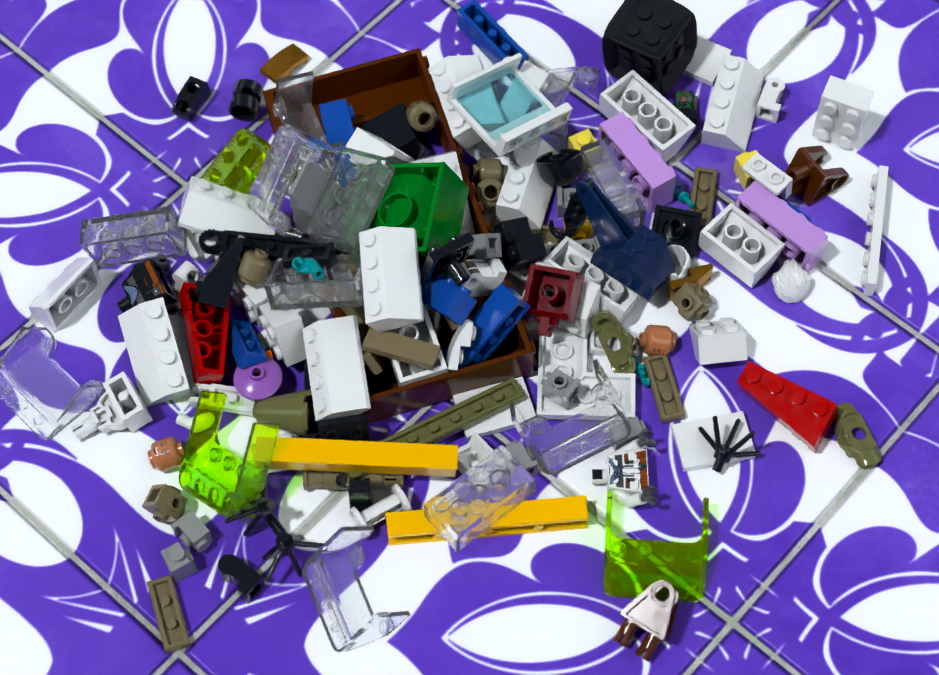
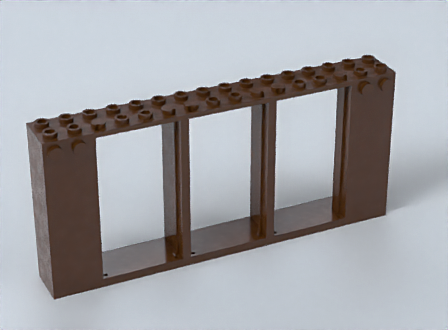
M420 48L263 91L269 121L289 183L294 182L297 177V167L292 153L327 143L319 114L320 104L346 99L347 105H352L354 118L351 119L353 127H359L401 102L407 108L412 102L417 100L429 102L438 114L435 127L445 153L450 151L456 152L463 182L469 187L467 200L475 235L492 233L489 221H484L482 216L484 215L483 205L481 201L477 202L476 186L474 182L470 183L469 181L470 171L468 165L462 162L463 152L461 146H456L432 76L428 71L430 67L428 58L422 55ZM357 180L338 186L342 202L333 221L349 217ZM308 235L309 239H316L320 241V238ZM468 255L466 260L474 259V255ZM499 259L505 267L503 259ZM360 268L332 276L330 269H323L325 275L320 280L332 318L345 317L343 310L337 303L348 290L356 298H359L352 281L360 278L359 275L362 270ZM504 278L502 283L513 288L511 280ZM520 319L485 362L455 371L448 370V373L399 387L389 358L384 356L378 357L383 371L377 375L373 374L364 362L371 409L363 412V414L367 413L368 423L453 399V395L504 382L512 377L515 379L533 375V365H536L534 355L536 348L533 340H528L526 333L529 331L526 320ZM454 335L438 339L442 354Z

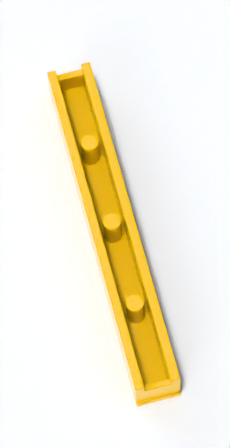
M255 436L254 461L256 468L455 477L458 466V445Z
M587 495L385 513L389 546L587 529Z

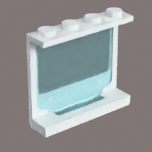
M520 53L511 57L507 56L497 64H490L478 73L473 72L469 77L461 81H455L450 86L446 99L499 157L566 124L573 109L568 102L555 108L518 69L522 58Z

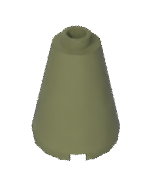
M311 389L272 396L257 401V404L253 406V417L256 418L259 424L308 438H316L319 435V431L316 430L317 422L315 421Z

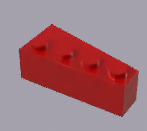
M184 282L179 293V300L193 381L200 384H220L224 376L230 299L227 309L200 303L197 300L198 295H194L196 284Z
M750 361L747 362L737 381L739 390L768 412L798 440H801L812 452H817L838 413L836 403Z

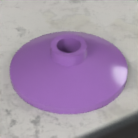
M267 357L266 361L240 369L237 366L233 381L237 392L241 396L249 400L260 401L273 396L279 390L283 377L279 365ZM254 373H261L259 376H253Z

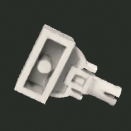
M123 371L102 383L106 392L100 397L97 405L89 409L90 417L71 427V430L77 440L80 441L97 429L103 434L109 430H123L126 428L134 432L153 419L133 382Z

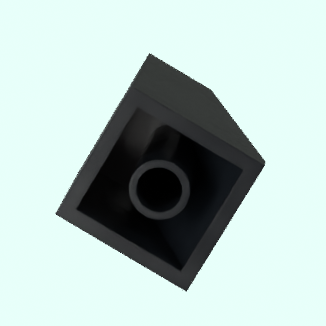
M402 102L358 127L381 137L415 160L434 155L426 133L418 132L410 126L406 116L407 107Z

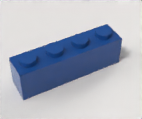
M472 0L457 9V26L493 64L501 62L507 56L511 57L518 53L522 55L518 65L519 70L525 60L529 62V55L476 0ZM512 75L505 76L510 82H513L514 77Z
M346 99L320 104L319 114L337 185L356 181L360 167L347 160L349 155L343 152L357 126L353 127L351 121L354 118L352 105H347Z
M419 264V267H420V270H421V271H422L423 266H424L423 264ZM442 274L426 283L421 278L422 303L462 326L477 303L470 296L472 291L461 284L457 286L455 281L447 276L444 278Z
M501 283L492 291L487 301L477 309L476 314L471 319L473 326H476L475 341H471L470 347H460V349H463L464 355L462 364H458V369L485 362L530 309L531 306L513 288ZM449 345L446 347L445 351L443 352V357H444L445 360H446V355H447V351H448Z

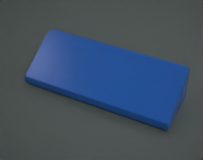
M229 319L227 343L238 367L242 369L266 361L267 355L251 322Z

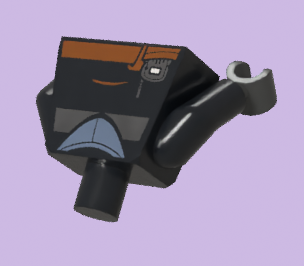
M164 254L157 255L156 261L148 258L144 262L133 265L129 275L122 282L126 297L117 302L119 309L123 313L140 303L163 297L168 315H174L178 312L182 316L180 302L176 305L175 302L178 300L164 272L170 270V261H166Z

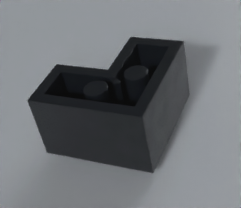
M527 216L501 221L494 227L493 233H500L502 257H499V259H503L507 272L530 268V264H535L547 256L542 234L531 233Z

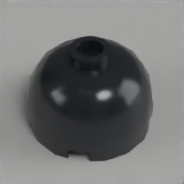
M573 148L560 149V154L553 155L551 151L537 158L539 175L544 182L551 186L571 187V183L577 181L583 171V157L580 150Z

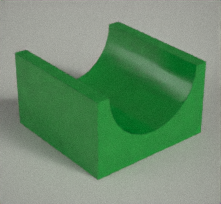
M445 162L361 164L341 252L361 268L359 232L379 226L414 228L417 235L419 264L424 265L428 252L437 245L442 247L448 244L451 238L460 234L469 187ZM448 271L442 273V275H447Z

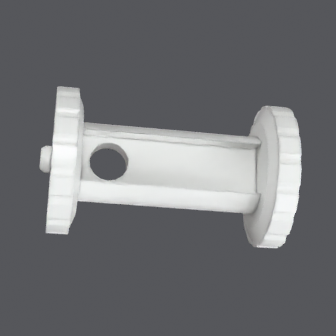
M398 484L392 485V495L359 512L356 507L349 509L355 526L364 538L370 536L369 527L385 519V513L412 510L405 493Z

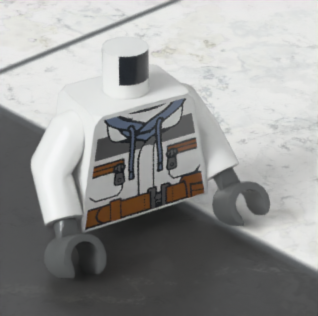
M645 429L640 432L639 438L608 455L606 469H592V484H607V497L613 498V500L627 508L646 503L656 505L658 500L652 495L658 494L659 491L655 487L649 486L647 449H644V446L650 448L655 446V440H647L654 433Z

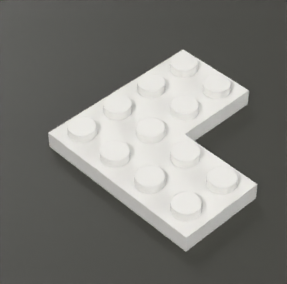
M553 329L552 337L539 335L537 419L618 421L626 417H635V373L587 372V336L583 338L563 329ZM555 368L573 379L577 378L580 380V392L567 410L542 395L541 380L548 371L552 373Z

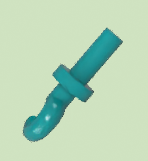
M676 185L673 196L678 197L681 203H686L690 209L694 208L695 205L689 199L690 195L686 191L675 192L677 189L682 188L681 185Z
M635 355V374L640 375L642 384L648 387L650 385V378H646V367L640 364Z

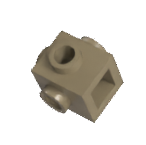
M684 283L670 299L678 308V313L686 320H701L705 318L710 312L709 309L714 304L709 297V292L704 287L699 286L698 283Z
M157 484L152 485L142 507L153 514L152 517L160 523L172 522L182 517L188 499L181 495V491L174 486Z

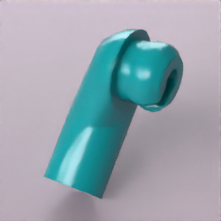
M296 257L292 261V268L299 274H311L316 280L322 279L325 275L322 267L313 258L302 259L301 257Z

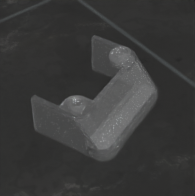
M310 71L277 79L275 103L272 104L275 117H279L296 158V169L298 170L301 162L304 163L307 155H311L333 182L340 179L344 144L343 142L328 144L311 104L313 72Z
M597 359L593 360V365L599 383L591 390V398L595 405L552 427L543 416H534L525 420L514 402L510 403L512 423L535 460H537L541 470L548 475H556L626 440L631 434L630 422L619 397Z
M373 526L341 527L303 566V577L330 644L336 652H348L384 638L411 616L409 611H377L373 613L357 574L365 560V554L360 543L374 531Z

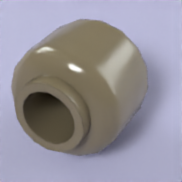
M417 100L412 102L406 110L410 126L418 132H427L437 123L438 114L429 102Z
M481 157L478 159L477 164L472 165L471 178H475L477 185L486 178H494L500 183H504L506 166L502 165L500 159Z
M486 178L476 186L477 202L481 201L483 209L486 210L496 208V203L503 186L494 178Z
M258 248L255 251H246L237 267V272L240 275L239 279L250 286L263 284L273 266L268 258L269 254Z

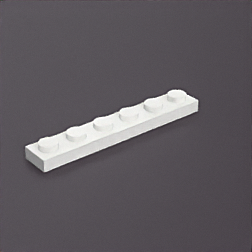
M879 165L877 174H872L870 187L874 188V193H870L868 206L872 207V212H868L866 226H870V232H866L864 245L868 246V252L864 251L862 265L866 266V272L862 271L860 285L864 286L863 295L873 296L878 277L888 166Z

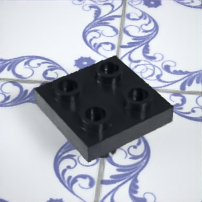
M656 204L651 230L663 237L667 246L681 245V247H684L687 253H689L690 259H694L702 213Z
M470 232L463 236L458 234L451 238L448 244L442 247L437 245L428 252L420 274L425 283L446 271L449 272L457 286L464 284L470 279V276L461 265L462 262L466 261L475 241Z
M367 413L317 421L320 439L370 441Z

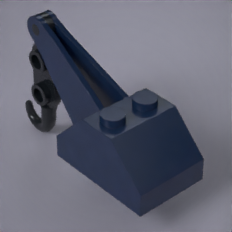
M583 178L576 185V193L570 197L564 213L565 231L561 233L556 230L554 221L550 220V232L559 240H563L566 236L571 238L574 232L583 226L586 217H588L600 245L593 253L590 263L649 301L669 280L670 274L674 273L676 268L664 238L644 225L633 227L591 178Z

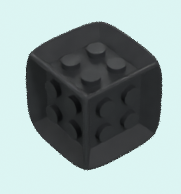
M625 0L608 23L602 38L604 65L607 71L618 80L634 70L664 96L678 81L694 55L697 47V23L693 12L674 0Z

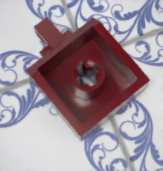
M530 264L523 299L531 306L526 314L537 316L536 322H540L539 335L552 337L554 326H558L559 321L575 324L585 279L584 275L575 271Z

